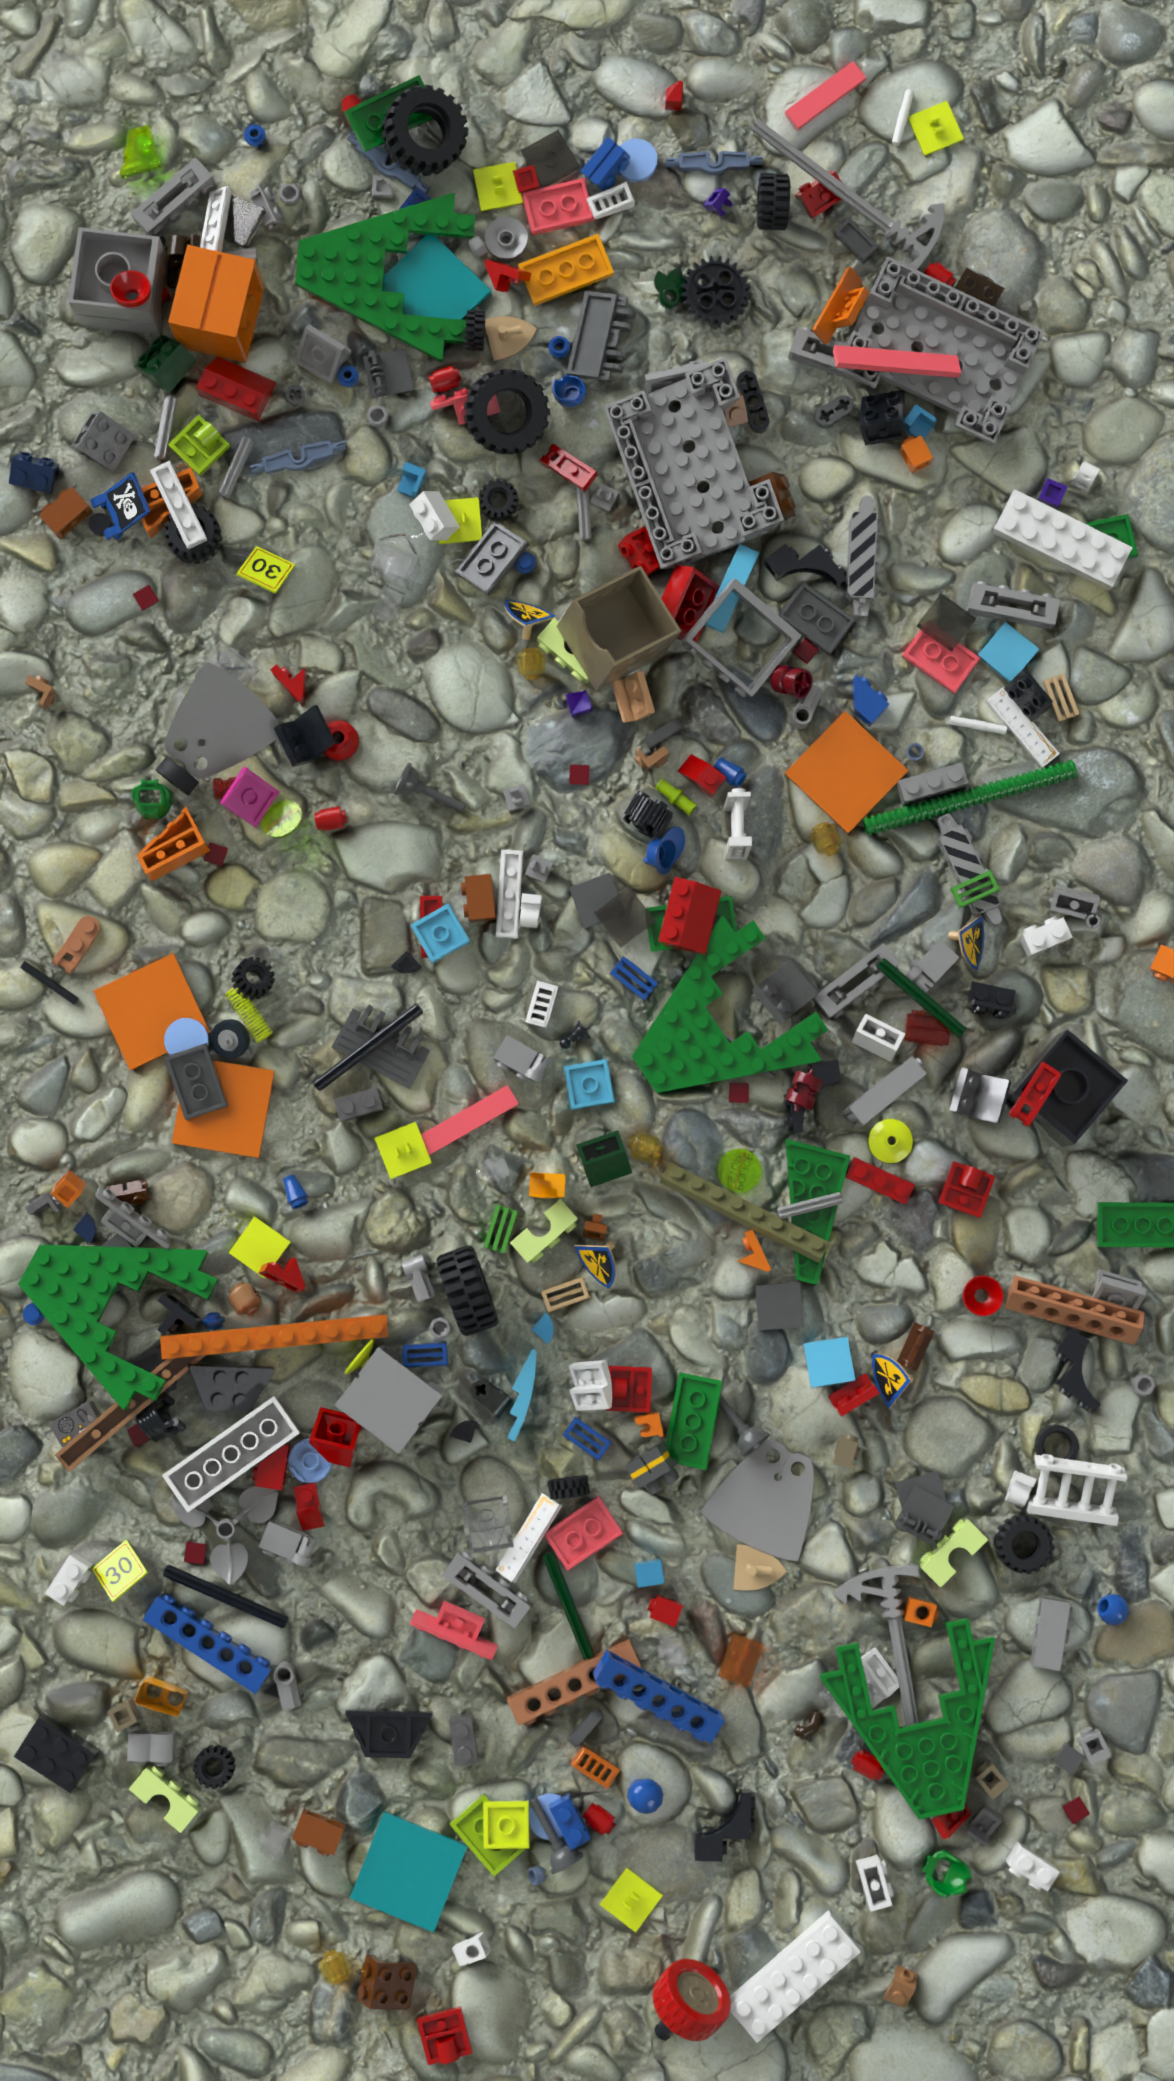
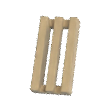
M1064 673L1043 681L1046 693L1053 701L1052 709L1057 722L1079 715ZM1058 681H1061L1072 713L1069 712ZM1052 683L1054 684L1059 701L1065 715L1063 716L1060 713L1059 707L1057 705L1056 699L1051 689L1050 684Z
M583 1277L541 1291L548 1312L590 1298ZM579 1282L581 1284V1287L564 1292L562 1294L550 1298L547 1297L548 1293L577 1284ZM581 1291L584 1292L583 1296L554 1305L552 1307L550 1306V1302L567 1297L569 1295Z

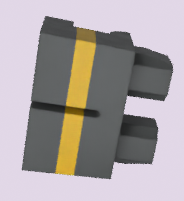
M665 1440L631 1459L624 1466L639 1489L645 1486L651 1495L663 1488L658 1477L662 1476L667 1485L672 1484L679 1478V1474L674 1467L678 1462L672 1459L667 1449L669 1447Z

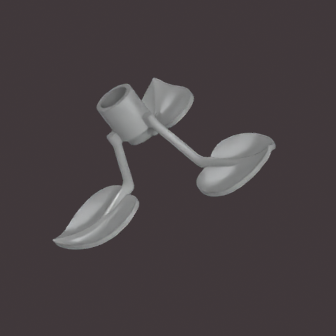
M256 1486L246 1489L238 1499L239 1506L244 1511L234 1520L225 1518L220 1522L207 1513L212 1506L210 1498L188 1513L176 1495L172 1497V1506L178 1518L187 1526H202L205 1516L217 1526V1535L225 1539L227 1545L220 1544L214 1548L210 1556V1563L213 1570L227 1584L231 1585L242 1575L248 1562V1552L245 1546L241 1543L231 1545L230 1537L234 1534L235 1524L245 1514L254 1523H263L269 1520L276 1508L278 1491Z

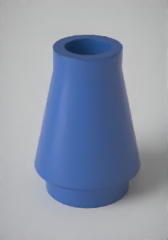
M723 757L719 758L714 765V768L726 777V781L730 786L739 787L747 777L744 768L725 760Z
M289 1175L285 1177L283 1182L288 1205H291L292 1209H298L309 1203L307 1199L309 1196L296 1176Z

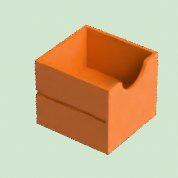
M187 244L168 321L177 342L181 343L189 351L246 363L265 288L255 259Z

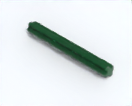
M886 958L881 959L876 966L878 970L956 1037L959 1038L965 1033L966 1027Z
M549 1552L543 1556V1559L584 1660L592 1658L594 1656L593 1648L554 1552Z

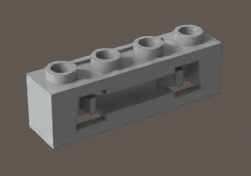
M195 157L131 213L134 222L146 235L160 237L165 232L167 226L177 222L183 212L193 208L200 197L209 194L213 190L215 185L214 178Z
M797 328L788 359L862 383L835 370L834 357L819 352L814 354L815 347H818V350L833 355L835 345L846 346L848 341L840 342L832 336L828 344H823L812 329Z
M978 581L973 583L970 589L966 613L1052 630L1056 624L1060 599H1056L1051 594H1042L1040 596L1033 594L1030 590L1014 591L1009 586L1000 585L999 587L990 586L988 582ZM995 598V601L1005 602L1025 607H1030L1031 605H1033L1035 607L1032 609L1031 614V611L1006 607L1001 605L991 607V605H993V601Z
M884 943L812 998L827 1019H830L832 1016L837 1019L846 1012L844 1010L846 1005L851 1003L854 1006L863 999L861 996L863 992L867 989L869 992H872L881 985L878 981L885 976L882 972L877 975H871L844 997L845 1000L838 1005L835 1002L842 997L838 990L830 997L827 996L833 989H840L866 969L868 962L877 957L878 960L869 966L873 972L878 970L876 966L883 958H886L895 967L900 964Z
M458 1551L442 1576L515 1629L531 1607V1603L528 1602L530 1598L521 1591L516 1593L510 1589L512 1585L505 1579L500 1578L498 1580L492 1575L493 1571L483 1564L480 1567L474 1562L475 1558L468 1552L464 1551L461 1553ZM465 1566L475 1572V1576L501 1596H507L516 1603L514 1605L507 1598L502 1603L501 1607L508 1610L510 1614L498 1606L499 1602L472 1582L466 1583L464 1581H467L472 1575L471 1571L464 1568ZM457 1574H459L460 1576H462V1577L464 1578V1580H462L460 1577H458Z

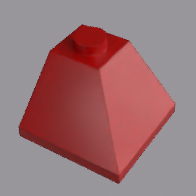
M320 1407L309 1443L328 1463L350 1468L356 1451L361 1425L344 1412Z

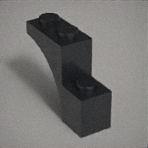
M785 543L764 561V566L776 581L795 573H813L826 578L839 589L845 584L847 574L841 565L837 566L832 560L831 552L827 548L823 549L821 545H818L799 560L796 550L793 547L789 548Z
M838 1060L810 1064V1069L814 1070L813 1075L823 1081L820 1090L841 1082ZM784 1094L785 1108L789 1107L790 1116H787L788 1129H792L793 1134L802 1133L806 1109L799 1108L798 1112H795L794 1104L785 1101L787 1094Z
M1068 1327L1053 1347V1350L1057 1352L1055 1355L1064 1363L1070 1361V1364L1055 1384L1060 1387L1058 1391L1067 1398L1073 1396L1077 1399V1405L1087 1412L1089 1409L1096 1411L1101 1404L1088 1391L1082 1375L1083 1355L1090 1341L1073 1328Z
M741 1788L738 1805L725 1823L713 1830L695 1833V1861L722 1862V1855H727V1841H723V1839H750V1833L755 1832V1819L751 1818V1809L755 1810V1795H751L750 1789Z

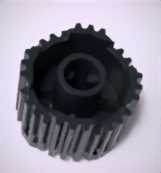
M638 791L625 810L622 820L628 825L632 822L642 835L649 838L655 835V838L660 839L672 820L673 813L667 809L668 805L663 801L656 799L654 802L649 799L650 797L646 793Z

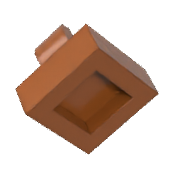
M594 1214L592 1222L585 1221L582 1237L604 1241L607 1225L601 1224L603 1215Z

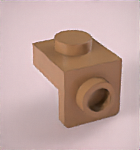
M740 392L741 399L724 411L729 427L749 422L744 397Z
M29 675L25 684L29 688L43 694L38 705L47 710L56 700V690L48 685V680L38 675L36 678Z
M663 746L646 758L638 748L635 750L636 757L634 759L641 769L645 767L647 771H650L655 766L660 768L666 764L670 752Z
M897 1965L894 1977L885 1991L884 1999L905 2008L916 1990L917 1973Z

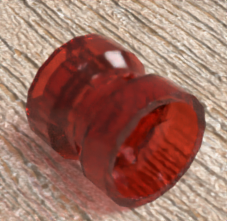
M229 777L227 780L222 778L213 779L215 800H222L236 777Z

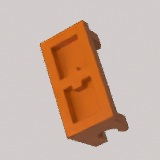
M658 1411L634 1416L636 1425H643L644 1429L640 1431L641 1436H663Z

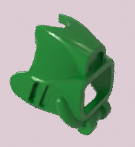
M141 779V783L132 789V798L134 799L136 810L145 819L161 820L168 814L174 802L173 793L164 785L159 784L158 779ZM160 790L161 802H141L140 791Z
M946 1850L938 1851L933 1856H927V1862L925 1867L923 1866L922 1871L925 1872L928 1885L938 1895L948 1898L949 1896H956L967 1892L966 1882L972 1879V1876L965 1862ZM939 1859L950 1862L943 1881L932 1878Z

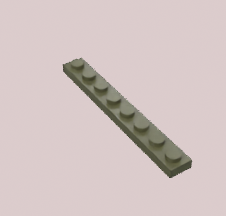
M671 1162L661 1177L660 1183L817 1263H820L830 1242Z

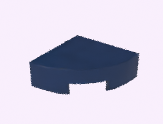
M86 1212L73 1231L90 1244L95 1239L96 1227L93 1217Z

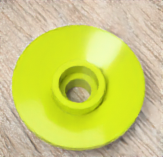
M885 1119L878 1122L872 1128L868 1144L870 1151L878 1160L885 1163H896L908 1156L912 1149L913 1138L911 1131L903 1122L895 1119ZM890 1136L895 1138L894 1145H890L887 1141Z
M373 1338L344 1371L345 1375L359 1367H364L370 1359V1353L375 1341Z

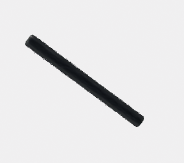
M414 1004L314 1080L313 1084L316 1089L322 1091L422 1015V1008L418 1004Z
M167 1565L164 1569V1577L275 1626L285 1628L288 1622V1616L174 1566Z

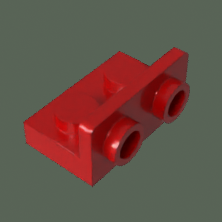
M836 171L828 172L841 182ZM817 180L811 184L810 182L803 184L798 188L799 192L794 195L796 199L801 200L810 218L816 217L841 200Z
M645 526L626 535L619 543L618 548L632 569L641 566L647 576L660 569Z
M862 1374L855 1379V1382L846 1384L830 1394L828 1398L838 1415L842 1417L878 1395L879 1391L871 1383L867 1374Z

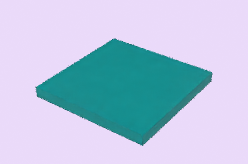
M425 235L383 277V291L404 293L403 314L464 320L467 310H474L491 294V290L434 235Z
M384 1811L350 1899L434 1933L466 1852L467 1845Z

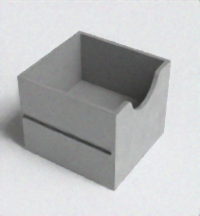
M78 227L68 303L81 326L160 335L162 326V292L164 283L168 279L169 258L160 237ZM128 270H135L145 274L151 285L149 299L144 304L134 308H127L117 304L110 291V284L113 278L119 273ZM129 293L126 298L128 300H135L139 295L137 293Z
M382 1345L376 1349L358 1373L360 1376L352 1381L335 1406L399 1454L407 1446L447 1391L433 1381L425 1383L398 1362L399 1355L386 1345Z

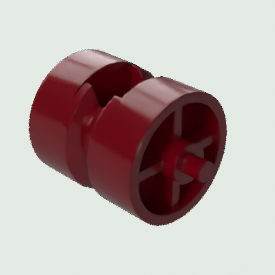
M780 664L773 670L770 684L777 693L803 698L811 690L812 675L808 670L794 669L792 666Z
M810 1069L809 1073L796 1071L792 1080L794 1087L789 1088L785 1101L794 1104L795 1112H798L799 1108L812 1111L816 1101L814 1095L819 1093L823 1084L822 1080L813 1075L814 1070Z

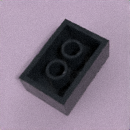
M43 1713L32 1726L14 1757L71 1794L78 1786L100 1749Z

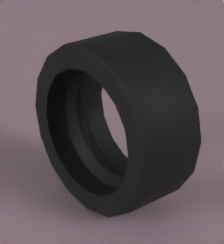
M165 757L156 768V771L187 796L199 784L192 775L168 757Z
M1057 1424L1048 1425L1040 1430L1034 1444L1036 1455L1046 1454L1044 1451V1441L1047 1436L1052 1433H1061L1067 1437L1070 1444L1068 1454L1062 1459H1076L1079 1452V1442L1073 1431Z

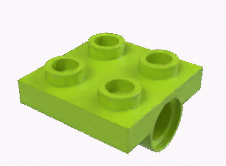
M199 414L168 444L169 448L192 468L198 476H201L231 447L220 433Z

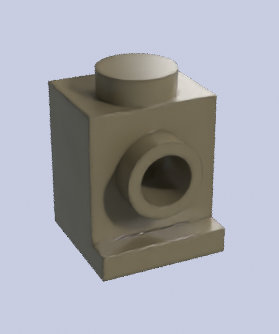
M847 1433L845 1437L839 1436L831 1461L855 1470L856 1465L852 1464V1461L857 1460L860 1453V1447H857L859 1438Z
M132 1697L107 1711L117 1732L138 1722L136 1717L140 1714Z
M983 1761L975 1767L976 1773L973 1776L993 1800L1010 1786L991 1761L988 1763ZM991 1773L993 1775L992 1779L989 1781L985 1780V1776Z

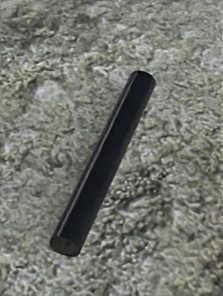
M24 961L20 967L22 970L73 1005L77 1004L79 997L28 962Z

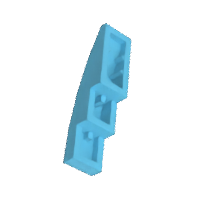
M739 544L716 597L731 579L736 578L744 586L746 585L760 552ZM731 592L705 626L724 633L740 598Z
M532 1349L512 1387L519 1395L510 1414L517 1417L507 1438L514 1442L525 1420L532 1397L536 1375L537 1350Z

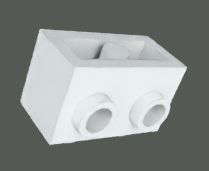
M423 491L409 504L415 518L419 520L425 535L430 540H447L460 528L440 492Z
M1054 916L1045 920L1044 926L1037 928L1036 925L1024 929L1025 934H1022L1019 939L1027 957L1072 938L1064 917L1057 920V917Z
M865 1014L852 1043L892 1062L905 1033Z
M75 1552L70 1554L45 1594L63 1606L69 1602L73 1603L80 1592L77 1590L81 1583L85 1584L92 1574L89 1570L93 1564Z
M1018 1841L1005 1859L1010 1866V1872L1019 1878L1022 1875L1029 1879L1028 1883L1039 1891L1043 1888L1048 1892L1060 1873L1056 1866Z
M878 1855L856 1860L870 1912L892 1906L890 1897H893L894 1894L891 1884H886L884 1875L888 1874L884 1860L880 1861Z

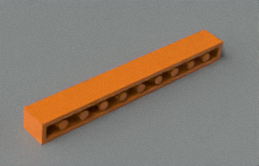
M382 1314L160 1336L162 1359L382 1338L388 1337L387 1316Z

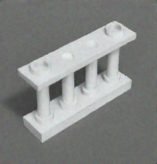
M743 788L732 789V792H728L725 801L724 812H731L732 837H729L726 845L725 859H747L752 847V837H747L746 833H744V811L747 809L751 792H745Z
M1049 1454L1035 1455L1036 1469H1041L1036 1495H1029L1026 1502L1027 1513L1117 1526L1119 1517L1116 1508L1112 1507L1117 1480L1127 1481L1124 1467L1117 1464L1104 1465L1055 1458ZM1050 1471L1063 1472L1059 1497L1056 1499L1045 1497ZM1072 1474L1086 1476L1081 1501L1079 1502L1067 1500ZM1095 1477L1108 1479L1104 1501L1101 1505L1090 1504Z

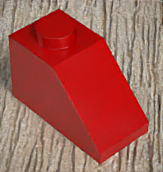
M692 754L677 771L711 799L726 780V777L712 765Z
M286 1443L261 1461L258 1467H254L252 1480L255 1481L256 1487L275 1490L284 1489L291 1444Z

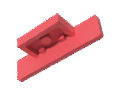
M461 388L454 391L453 395L447 397L445 394L433 398L434 401L429 402L431 409L436 410L453 404L459 425L465 424L467 422L464 421V415H466L464 402H467L468 397L466 395L469 390ZM496 394L489 401L487 408L488 416L501 412Z
M447 1601L443 1602L437 1618L416 1609L410 1621V1625L418 1630L426 1631L441 1640H446L462 1649L474 1652L482 1658L493 1660L498 1647L496 1643L478 1636L485 1618Z

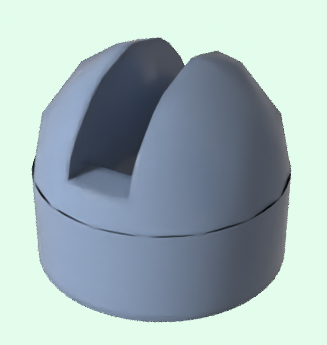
M912 743L907 747L906 754L909 759L918 761L924 756V748L919 743ZM914 746L920 754L919 757H916L915 753L911 750Z
M541 1866L531 1867L528 1870V1877L533 1886L540 1885L547 1879V1875L544 1876L543 1873L546 1870Z

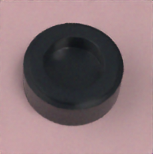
M103 513L94 514L89 520V528L97 536H105L103 532L112 527L111 520Z

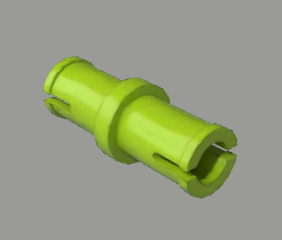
M664 778L656 785L655 790L669 799L671 805L675 804L688 816L696 809L697 804L687 798L681 789L677 790Z

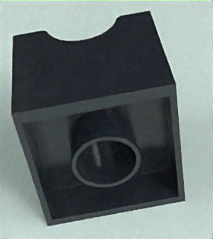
M1067 1029L1053 1037L1009 1089L1007 1101L1014 1106L1041 1062H1045L1062 1073L1034 1118L1048 1135L1062 1147L1074 1145L1128 1082L1124 1076ZM1023 1105L1021 1110L1028 1114L1030 1108Z

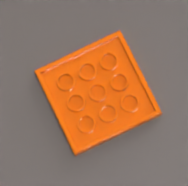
M844 711L784 775L848 834L909 770L854 718Z
M174 953L93 990L130 1071L168 1054L164 1045V1035L167 1028L176 1020L181 1018L194 1019L205 1027L208 1034L211 1033Z
M213 1060L228 1106L185 1120L179 1103L172 1144L260 1158L275 1071Z

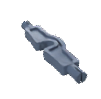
M353 132L350 133L347 140L357 146L358 153L374 163L376 170L381 175L390 179H397L411 190L417 188L425 195L428 194L431 187L421 181L420 174L418 176L411 174V169L409 168L404 171L400 168L402 164L398 161L387 166L385 163L390 157V153L381 146L364 153Z
M707 151L680 153L679 158H666V167H679L680 171H701L708 175H720L728 170H749V165H763V156H749V152L721 151L718 155V163L713 164Z
M327 440L320 443L303 445L301 447L302 457L300 460H295L292 451L287 449L277 454L263 457L262 463L250 465L252 475L265 471L266 474L283 470L301 471L310 467L314 462L334 457L333 452L346 450L345 442L343 440L331 444Z

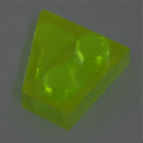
M150 125L128 130L127 146L124 148L123 165L119 172L121 178L162 168Z

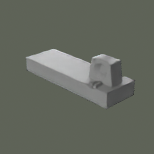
M700 359L698 361H691L688 366L645 374L647 394L686 379L685 373L707 365L709 362H703Z

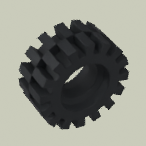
M467 310L465 350L483 351L485 311Z
M496 479L495 482H492V480L488 481L489 484H484L483 490L479 492V505L482 513L486 514L488 519L491 520L493 518L496 522H498V519L505 521L507 517L510 519L512 514L516 513V508L518 507L516 489L504 479L503 482L500 479ZM495 493H502L507 497V503L501 508H496L490 503V498Z
M253 957L245 958L232 973L231 982H235L233 988L239 989L237 991L239 995L241 992L244 993L243 998L245 999L250 996V1000L255 998L258 1000L262 996L264 997L275 982V978H272L275 975L274 971L270 972L271 965L265 966L267 961L259 962V957L255 959ZM246 973H255L260 979V984L254 985L250 983Z
M588 1475L557 1478L548 1481L551 1500L590 1494Z
M210 1745L204 1748L197 1755L193 1763L194 1777L199 1780L198 1783L200 1785L204 1784L205 1788L212 1787V1789L221 1788L228 1783L236 1768L234 1765L236 1761L235 1758H232V1752H228L226 1747L222 1748L220 1745ZM216 1758L222 1762L223 1770L219 1775H211L207 1772L206 1763L209 1759Z

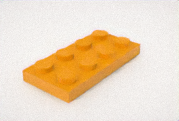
M599 234L518 264L519 269L532 273L530 282L524 281L533 306L614 276L613 268Z

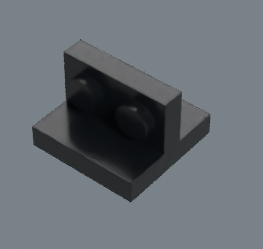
M163 1293L157 1300L171 1311L157 1329L163 1335L177 1333L184 1322L191 1328H198L203 1323V1319L171 1293Z

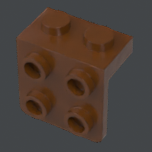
M771 472L749 481L750 486L770 479L783 518L789 519L796 516L794 511L795 503L790 496L788 489L790 485L785 474Z
M366 1955L365 1962L362 1965L361 1984L357 1991L358 2001L369 2009H409L417 1965L413 1962H384L375 1955Z

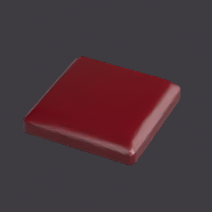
M150 585L133 594L142 611L159 602Z
M803 638L792 653L808 664L819 651V648L806 638Z
M571 764L569 784L589 785L590 766Z
M209 842L210 852L205 854L204 861L222 867L228 848Z
M730 1082L729 1102L748 1103L749 1083Z
M138 1424L127 1429L135 1447L151 1440L143 1433Z
M187 1542L184 1562L204 1564L207 1544Z
M1079 1796L1062 1806L1072 1824L1090 1815Z

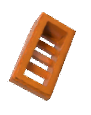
M582 1744L570 1762L571 1766L606 1789L609 1788L620 1771L618 1767L585 1744ZM586 1754L589 1755V1758L582 1765L580 1763ZM595 1759L596 1763L594 1764L592 1769L589 1770L587 1767L589 1766L591 1761ZM600 1764H603L604 1767L602 1768L600 1773L596 1775L595 1771L597 1770ZM607 1769L612 1770L607 1779L603 1780L602 1777Z

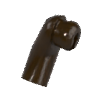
M812 1710L809 1723L804 1726H796L795 1735L800 1737L801 1740H807L819 1731L823 1713Z

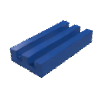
M624 956L610 972L614 978L644 1001L658 984ZM625 963L637 974H639L646 981H648L651 984V986L648 987L641 980H639L632 973H630L627 969H625L622 965ZM620 970L646 992L643 994L616 972Z
M447 1343L402 1345L403 1366L406 1368L448 1365ZM443 1348V1352L407 1354L408 1349ZM443 1356V1361L408 1363V1358Z
M577 1417L573 1418L562 1435L598 1461L612 1443ZM577 1423L582 1428L590 1432L592 1435L603 1441L605 1445L601 1446L596 1441H594L593 1439L585 1435L583 1432L575 1428L574 1425ZM570 1431H573L599 1449V1454L569 1434Z

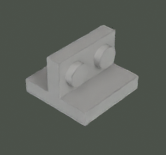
M309 324L304 329L294 362L331 384L336 378L339 367L350 357L352 350Z
M1099 1269L1096 1274L1095 1290L1092 1297L1138 1310L1146 1296V1288L1142 1287V1282Z

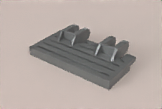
M585 291L568 364V376L610 381L611 372L623 373V366L607 362L608 359L625 360L627 356L622 351L608 350V348L617 349L621 331L632 332L633 325L630 323L617 321V318L635 319L636 312L617 308H626L627 297L618 296L617 294Z
M370 1004L367 1006L359 1022L357 1020L361 1012L353 1008L331 1047L345 1055H349L377 1033L376 1031L386 1013L382 1011L378 1013L370 1029L365 1026V1023L373 1011V1006ZM407 1026L398 1043L395 1042L400 1035L399 1033L362 1059L360 1063L410 1089L430 1050L422 1046L418 1054H415L424 1037V1034L421 1032L416 1035L409 1050L403 1047L406 1039L412 1032V1027Z

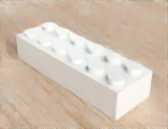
M1015 489L992 531L993 534L1108 591L1113 587L1133 548Z
M273 1396L162 1476L188 1513L299 1435L301 1431L279 1399Z
M828 1910L730 1996L731 2013L758 2043L861 1953L859 1945Z

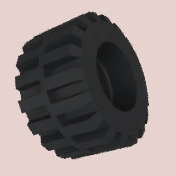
M761 173L757 195L758 229L785 231L788 226L790 208L789 175Z
M191 503L200 525L205 527V535L208 541L188 550L181 539L180 532L171 514L168 516L169 522H165L164 525L166 528L164 536L171 551L180 560L184 559L186 563L190 564L191 561H194L195 564H200L201 559L206 562L209 560V555L212 557L216 555L215 549L219 550L221 546L219 541H222V531L216 517H214L210 510H206L202 505L197 507L196 504Z
M1022 1514L1021 1516L1014 1515L1011 1519L1004 1520V1524L1002 1526L999 1525L997 1528L999 1530L998 1534L995 1533L994 1537L996 1539L994 1548L997 1550L996 1554L1001 1562L1012 1571L1014 1570L1021 1574H1032L1033 1571H1040L1042 1566L1046 1567L1048 1564L1047 1560L1053 1556L1051 1551L1054 1550V1545L1052 1544L1054 1539L1049 1533L1048 1527L1038 1519ZM1022 1531L1031 1532L1036 1539L1034 1551L1026 1557H1019L1012 1550L1014 1537Z

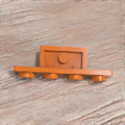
M848 267L845 270L813 327V332L823 344L829 343L837 328L851 326L856 321L857 315L865 305V301L870 293L866 287L860 288L862 279L852 267Z

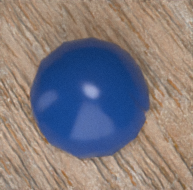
M565 374L560 380H554L552 392L556 402L562 407L571 408L584 401L586 387L584 382L577 376Z
M649 1778L636 1779L629 1786L627 1791L629 1805L639 1813H653L662 1805L664 1794L661 1786L654 1780Z

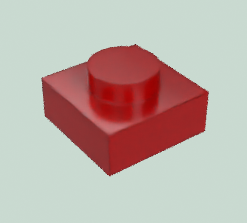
M534 165L513 170L518 194L539 188Z

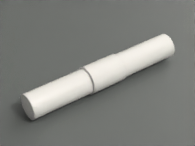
M906 90L892 139V144L895 146H899L901 143L914 95L912 90Z
M951 716L949 721L951 725L1006 735L1007 726L980 720Z

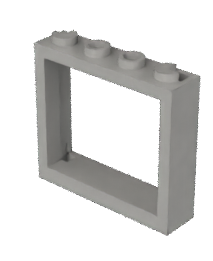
M735 578L729 581L683 638L682 642L686 644L684 648L689 653L699 655L702 658L701 663L709 669L713 667L719 672L717 676L725 683L730 682L735 686L734 691L744 698L745 696L753 697L802 635ZM731 592L786 638L749 686H746L693 640Z
M913 1056L843 1110L841 1114L854 1130L863 1126L927 1074L924 1071L926 1067L919 1058L914 1059Z

